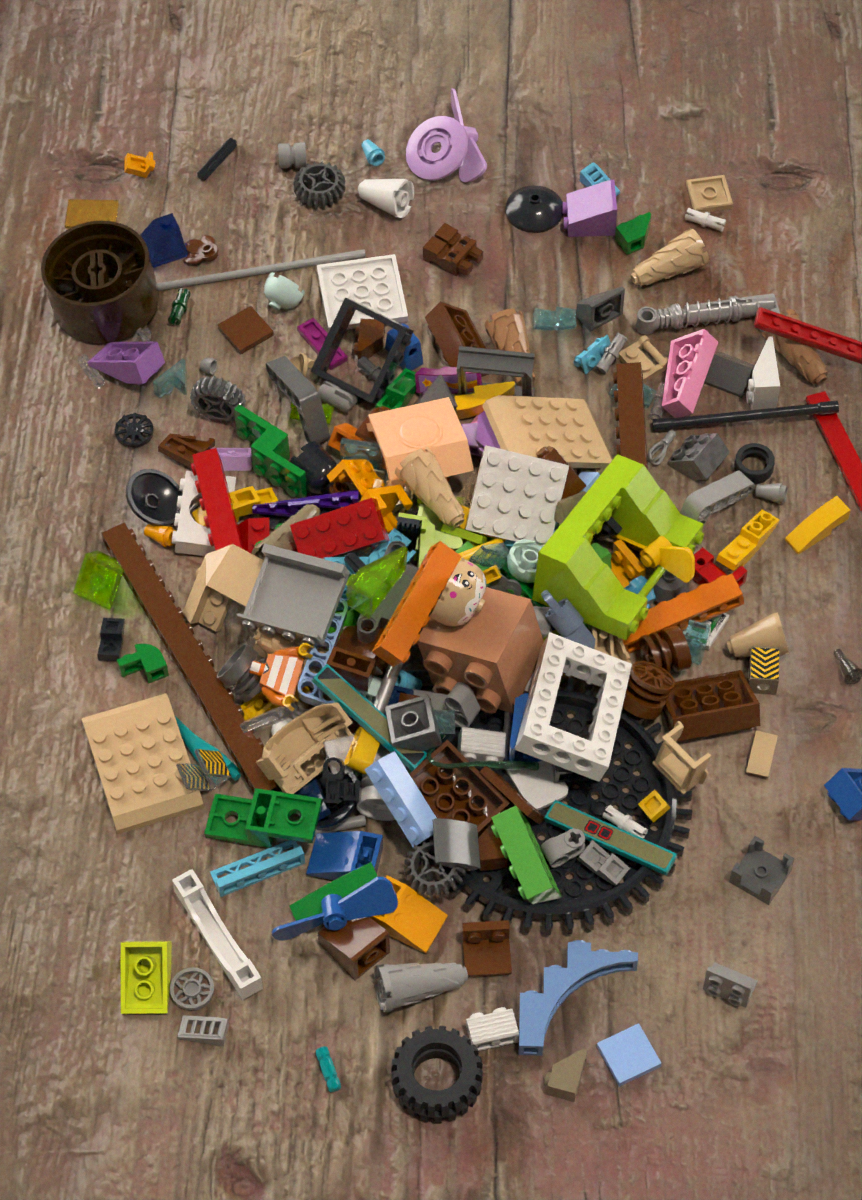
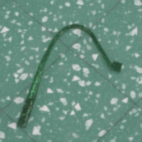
M439 730L440 737L442 740V738L444 737V732ZM436 747L430 748L427 752L428 761L440 768L487 766L489 768L537 771L539 769L538 762L472 761L445 764L432 759L431 754Z

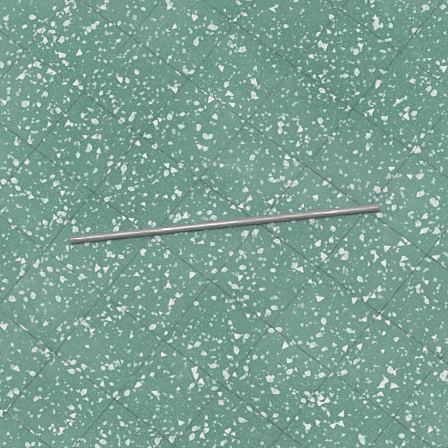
M363 249L157 283L159 291L363 258L366 257Z

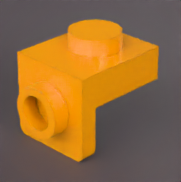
M150 151L146 158L129 153L124 158V172L147 178L150 171H153L155 168L153 152Z

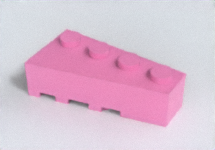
M705 329L671 341L662 407L674 418L693 414L717 348L718 341Z

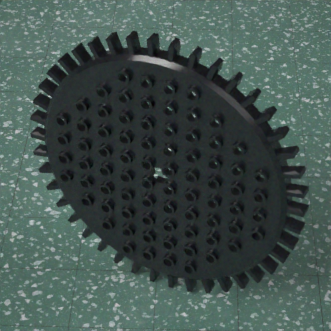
M569 677L566 682V690H558L549 725L586 739L590 735V732H588L589 728L586 725L593 722L594 715L592 713L597 705L598 698L592 696L594 693V684L592 683L587 684L584 694L573 692L575 688L574 678ZM622 707L609 768L600 781L565 782L568 787V795L559 802L566 801L568 806L586 812L613 826L616 825L602 816L604 812L608 813L605 809L609 805H616L619 807L617 810L624 815L637 816L638 820L633 821L648 829L647 834H642L645 836V840L682 857L684 847L671 842L672 836L688 839L690 829L675 825V819L691 820L692 810L676 808L677 802L691 801L692 791H687L685 794L676 791L675 786L652 764L663 743L662 741L657 744L653 737L661 732V724L658 722L645 730L640 724L646 719L638 716L632 718L626 713L627 710ZM497 709L495 713H487L480 710L468 728L503 732L505 711ZM573 714L575 717L569 718L567 715ZM439 724V727L448 733L444 738H441L442 744L448 740L457 749L458 734L461 727ZM629 744L632 746V748L628 749L625 747V745ZM619 761L621 765H615L614 762ZM484 762L471 763L479 772L484 766H487ZM503 763L497 766H487L498 773L518 792L508 774L503 773L505 771ZM638 771L641 775L636 776L633 773ZM604 778H609L610 781H609V782H604L603 779H604ZM577 784L580 787L578 789H575L572 786ZM627 788L630 791L628 793H625L622 791V789ZM498 790L510 802L511 808L516 806L500 790ZM653 790H656L671 808L653 823L638 803ZM598 795L599 798L593 799L591 796ZM544 808L538 810L544 817L548 812ZM526 816L539 846L546 840L567 832L545 822V819L538 824ZM652 826H655L658 828V830L653 831L650 828ZM544 836L546 839L539 840L538 837ZM585 839L584 843L586 848L589 845V842ZM601 847V848H602L603 850H605L607 853L610 851V850H608V849H606V848ZM616 853L614 855L630 869L622 878L625 882L618 883L615 886L588 869L577 860L579 856H576L561 866L549 868L562 897L532 904L531 902L523 901L524 899L518 889L521 884L518 878L514 879L509 869V866L512 864L510 859H507V868L466 871L465 876H460L463 880L462 884L455 883L457 890L449 889V897L452 899L462 889H465L470 894L465 901V909L467 911L473 908L478 900L487 904L483 911V920L485 921L491 918L495 909L505 912L503 921L509 920V926L512 923L513 915L525 917L523 921L524 933H529L532 928V920L538 919L545 920L544 931L546 935H551L553 930L552 920H564L567 934H572L574 928L573 918L584 917L585 925L591 931L594 930L592 914L602 911L606 921L612 924L614 923V912L610 907L619 903L622 909L630 915L633 911V906L627 898L635 893L646 904L649 901L650 894L642 885L649 881L653 886L661 890L664 880L654 873L655 870L635 862L634 866H631L628 862L632 860ZM676 864L672 865L669 873H674ZM447 867L445 869L447 875H449L452 868ZM570 874V875H572L574 878H573V879H567L565 876ZM489 877L491 881L485 882L483 879ZM590 885L593 889L587 890L585 887ZM509 888L511 891L509 893L503 892V889Z

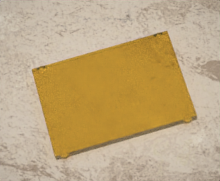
M68 199L65 228L70 229L76 225L91 221L117 222L119 200Z

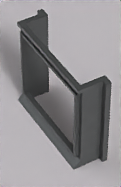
M459 346L457 361L458 394H473V392H467L466 372L521 377L522 386H515L513 396L534 397L535 388H533L532 381L534 353Z

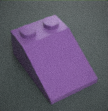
M111 342L88 361L90 367L127 384L137 385L146 383L165 364L158 342Z

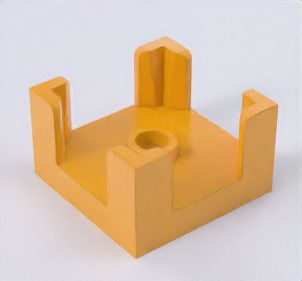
M401 485L367 489L360 500L377 499L387 533L397 528V520L392 511L398 501H401L406 510H409L413 504Z

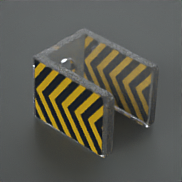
M196 749L194 752L200 765L178 763L176 765L188 790L212 791L231 777L220 751Z

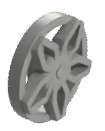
M194 967L186 968L178 972L172 979L170 994L174 1003L180 1008L196 1011L206 1006L212 999L214 983L206 971ZM194 973L190 979L182 977L186 974ZM203 976L209 981L210 985L201 984ZM175 984H177V986H178L180 989H182V990H179V991L176 993V995L174 994ZM181 995H185V997L178 999ZM200 995L203 996V997H204V996H207V997L201 1002V997H200ZM189 998V1003L191 1005L184 1004L183 1002H186ZM194 998L198 999V1004H194Z

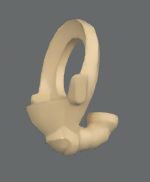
M300 353L290 360L305 377L308 367L312 368L315 362L304 353Z

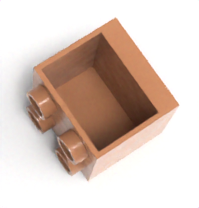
M486 587L482 597L485 603L481 611H475L468 622L460 626L450 627L432 619L430 615V620L422 629L417 644L424 660L423 665L428 670L432 681L434 693L448 695L456 683L462 682L472 689L480 710L487 713H495L497 709L514 713L515 698L524 694V689L536 668L540 649L544 641L531 599Z

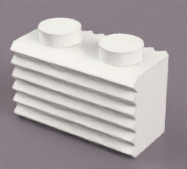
M462 727L458 734L457 750L470 763L484 762L487 766L501 765L505 757L506 733Z
M505 1007L493 1010V1013L486 1015L475 1013L466 1019V1028L471 1039V1045H476L479 1051L519 1042V1031L513 1009L506 1010Z

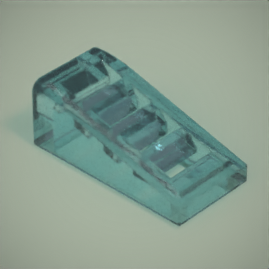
M504 543L482 545L469 558V561L485 567L497 565L498 569L506 564L510 550Z

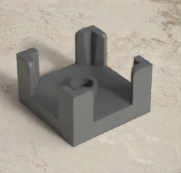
M754 836L749 844L747 854L741 863L737 862L733 867L729 882L769 905L792 871L795 858L785 853L783 859L780 860L763 850L764 841Z

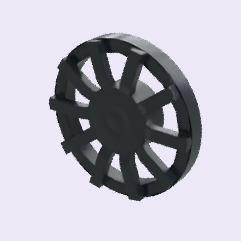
M137 413L123 415L115 426L116 439L126 447L135 448L143 446L151 440L154 433L151 420L146 415ZM119 427L125 428V430L118 431ZM150 427V431L144 430L143 428ZM126 433L123 438L119 436V434ZM143 433L148 434L145 439L142 437ZM127 438H130L131 442H127L125 440Z

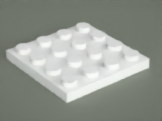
M395 254L317 265L328 331L345 297L396 322L408 321V313ZM356 310L347 330L355 329L356 326L360 327V319L374 318Z
M485 445L465 530L511 541L533 540L536 541L535 545L544 546L553 535L556 523L554 515L557 503L562 498L569 465Z

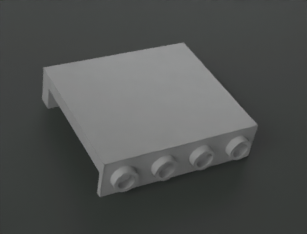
M264 544L262 553L265 555L264 562L243 614L238 613L237 617L242 621L243 626L250 629L258 627L268 634L280 633L289 640L298 638L312 646H315V643L323 645L350 575L349 570L344 564Z

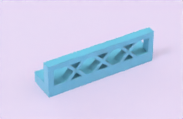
M289 840L210 871V874L220 897H223L305 864V856L301 846L298 847L296 841ZM293 847L292 850L283 853V850ZM265 857H271L267 860L262 861V859ZM249 865V867L241 869L242 866ZM225 873L229 874V875H226V876L221 877V878H219V879H218V877H217V876L222 875V874H225Z

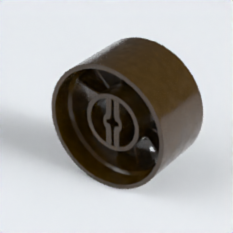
M113 221L82 223L61 233L52 241L44 253L41 262V275L58 325L69 336L83 342L95 344L120 341L140 331L156 312L159 302V289L149 251L143 238L132 228ZM61 290H63L64 293H66L65 295H62V296L59 295V293H60Z

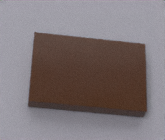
M484 766L480 773L526 816L538 824L544 820V816L507 781L489 767Z

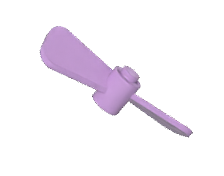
M451 88V106L455 120L465 128L468 136V150L463 162L459 166V179L462 182H472L484 174L487 169V163L476 144L478 133L474 127L464 126L456 90Z

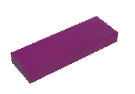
M313 317L297 326V331L318 355L328 333ZM338 347L331 361L330 370L348 361L347 355L340 347Z

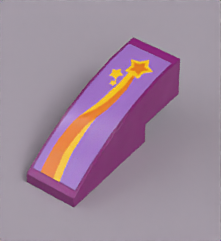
M444 366L442 369L422 367L415 373L417 393H423L439 375L443 376L451 394L458 393L457 368ZM466 372L467 392H473L474 386L482 385L481 373Z

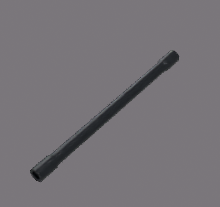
M838 400L819 402L817 404L658 418L652 419L653 431L721 423L811 414L839 413Z

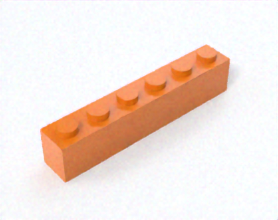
M441 541L430 547L373 648L372 653L392 667L400 663L404 664L411 654L409 652L411 646H414L419 640L421 628L428 624L430 620L428 615L431 610H434L439 600L438 597L443 593L461 555Z
M731 573L727 576L722 575L711 583L701 584L690 592L680 593L676 598L669 601H662L649 609L646 619L639 622V626L634 634L631 633L627 640H622L625 649L629 654L639 650V638L647 634L649 636L652 632H656L660 636L662 629L674 625L679 626L683 631L744 604L743 593Z

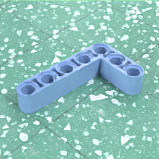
M342 598L339 601L338 607L342 608L343 612L335 613L330 625L336 631L331 634L327 633L323 645L315 643L314 648H311L310 654L313 657L307 659L298 683L297 694L299 699L314 706L335 703L333 700H324L323 695L325 693L312 682V679L318 673H312L309 669L313 666L322 669L326 665L333 647L337 644L348 610L347 602ZM324 646L328 649V652L319 653L317 648ZM310 686L313 688V692L306 694L302 691V688Z

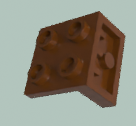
M509 920L462 923L464 965L467 969L468 977L512 974Z

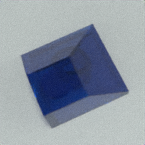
M173 213L154 219L140 234L147 245L153 268L185 258L188 255L179 225Z

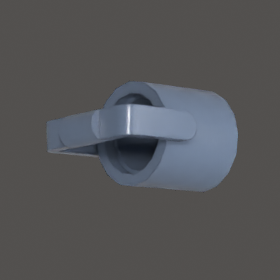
M548 590L542 592V598L551 607L545 617L561 637L571 634L583 623L584 618L567 598L557 603Z

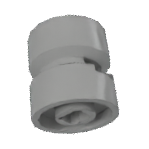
M305 142L294 143L293 146H290L289 143L278 144L280 169L291 168L292 165L296 168H306Z

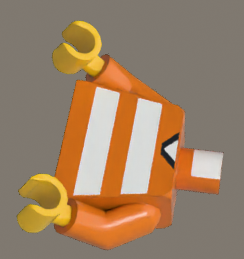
M302 643L300 646L288 647L277 650L273 654H268L265 664L257 661L252 662L249 673L261 676L260 688H262V693L272 704L286 707L290 711L295 710L291 703L294 701L299 702L294 695L304 666V658L302 657L311 659L313 655L307 653V650L314 648V646Z

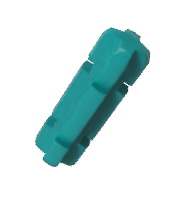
M323 1046L316 1049V1056L325 1081H327L328 1090L330 1092L340 1090L341 1083L337 1077L328 1047Z

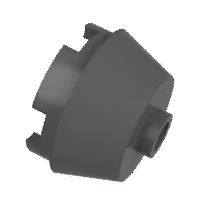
M666 570L653 587L656 596L655 601L658 603L676 598L680 593L689 592V582H683Z

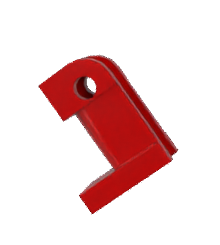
M702 547L694 554L695 573L692 579L699 585L708 584L722 575L727 576L725 572L714 564V556ZM740 566L732 573L739 587L746 582L748 571L743 566Z

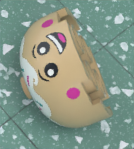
M464 558L459 561L433 610L432 619L443 625L456 627L468 622L475 611H481L485 603L482 597L486 590V578L477 565Z

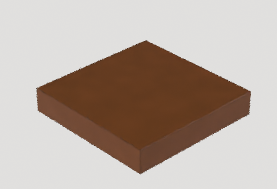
M252 306L218 324L219 331L240 355L274 336L273 330Z

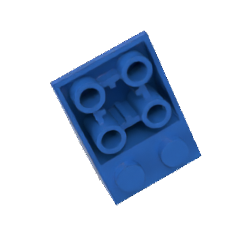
M364 831L317 833L306 874L336 880L370 862L377 873L383 851V835Z

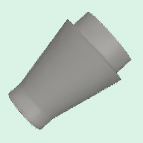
M782 483L757 484L756 497L780 504V502H786L788 487Z

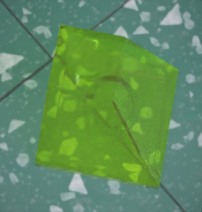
M98 550L86 553L73 593L110 610L124 569L115 558Z

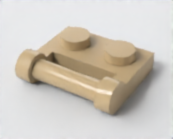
M643 335L637 342L619 352L618 359L622 363L641 362L643 384L667 370L668 358L663 357L650 343V339L646 335ZM645 348L659 364L655 366L641 350Z

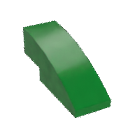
M405 368L386 388L385 396L376 404L375 408L385 406L392 410L406 407L417 391L416 372Z

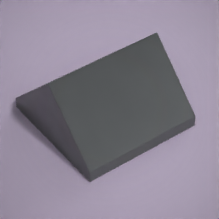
M722 352L716 353L713 356L704 384L742 398L748 388V379H752L755 365Z

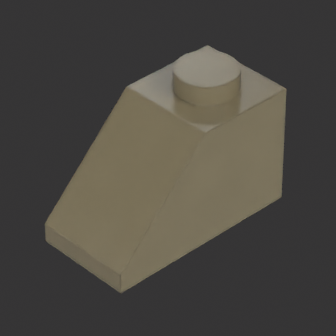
M582 1049L553 1065L552 1072L547 1071L544 1085L547 1086V1095L575 1102L588 1050Z

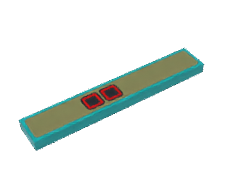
M557 800L553 802L544 817L545 822L565 831L573 828L579 829L584 833L586 840L590 842L593 840L603 848L666 876L677 858V854Z

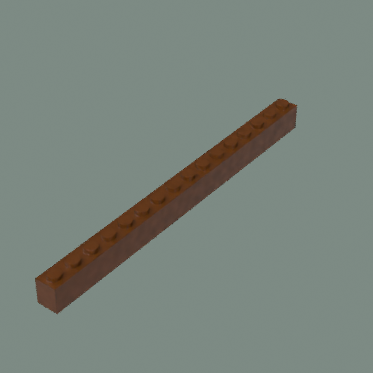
M122 523L102 532L104 546L253 794L255 788L283 792L275 780H269L256 762L262 758L264 749L261 739L255 738L254 728L249 721L246 722L244 720V712L239 704L235 705L233 702L234 696L229 688L226 689L217 678L219 671L215 672L213 669L214 663L209 655L205 656L203 652L204 647L200 639L196 640L194 638V630L190 623H185V617L181 608H176L174 605L175 600L170 591L166 592L164 588L165 583L161 575L157 576L155 574V566L151 559H146L144 547L142 544L138 545L135 541L137 538L133 529H128L126 524Z

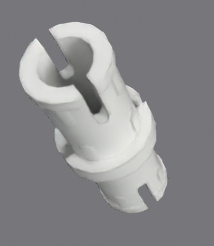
M688 208V214L685 215V220L701 224V227L705 228L707 226L721 232L724 229L722 225L726 224V219L714 217L708 212L702 213Z
M611 805L605 809L608 813L604 812L603 818L609 820L622 830L640 838H645L642 834H647L648 829L633 821L630 815H624Z

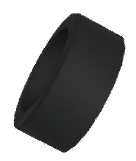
M746 444L736 453L734 470L735 472L741 471L754 484L763 483L773 473L775 464L774 454L767 446L762 444ZM751 456L759 457L767 463V466L758 471L750 470L742 464V460Z

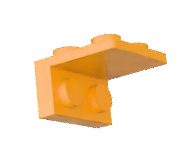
M367 459L342 460L327 475L330 482H353L361 495H364L367 489L373 488L375 479L382 480L373 470V465Z
M621 539L614 542L611 555V570L625 588L633 579L641 575L645 577L646 568Z

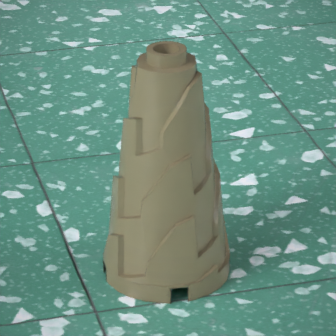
M313 504L305 505L285 523L276 528L268 537L257 544L252 550V554L264 560L265 555L262 553L264 544L298 552L290 524L320 515V509Z

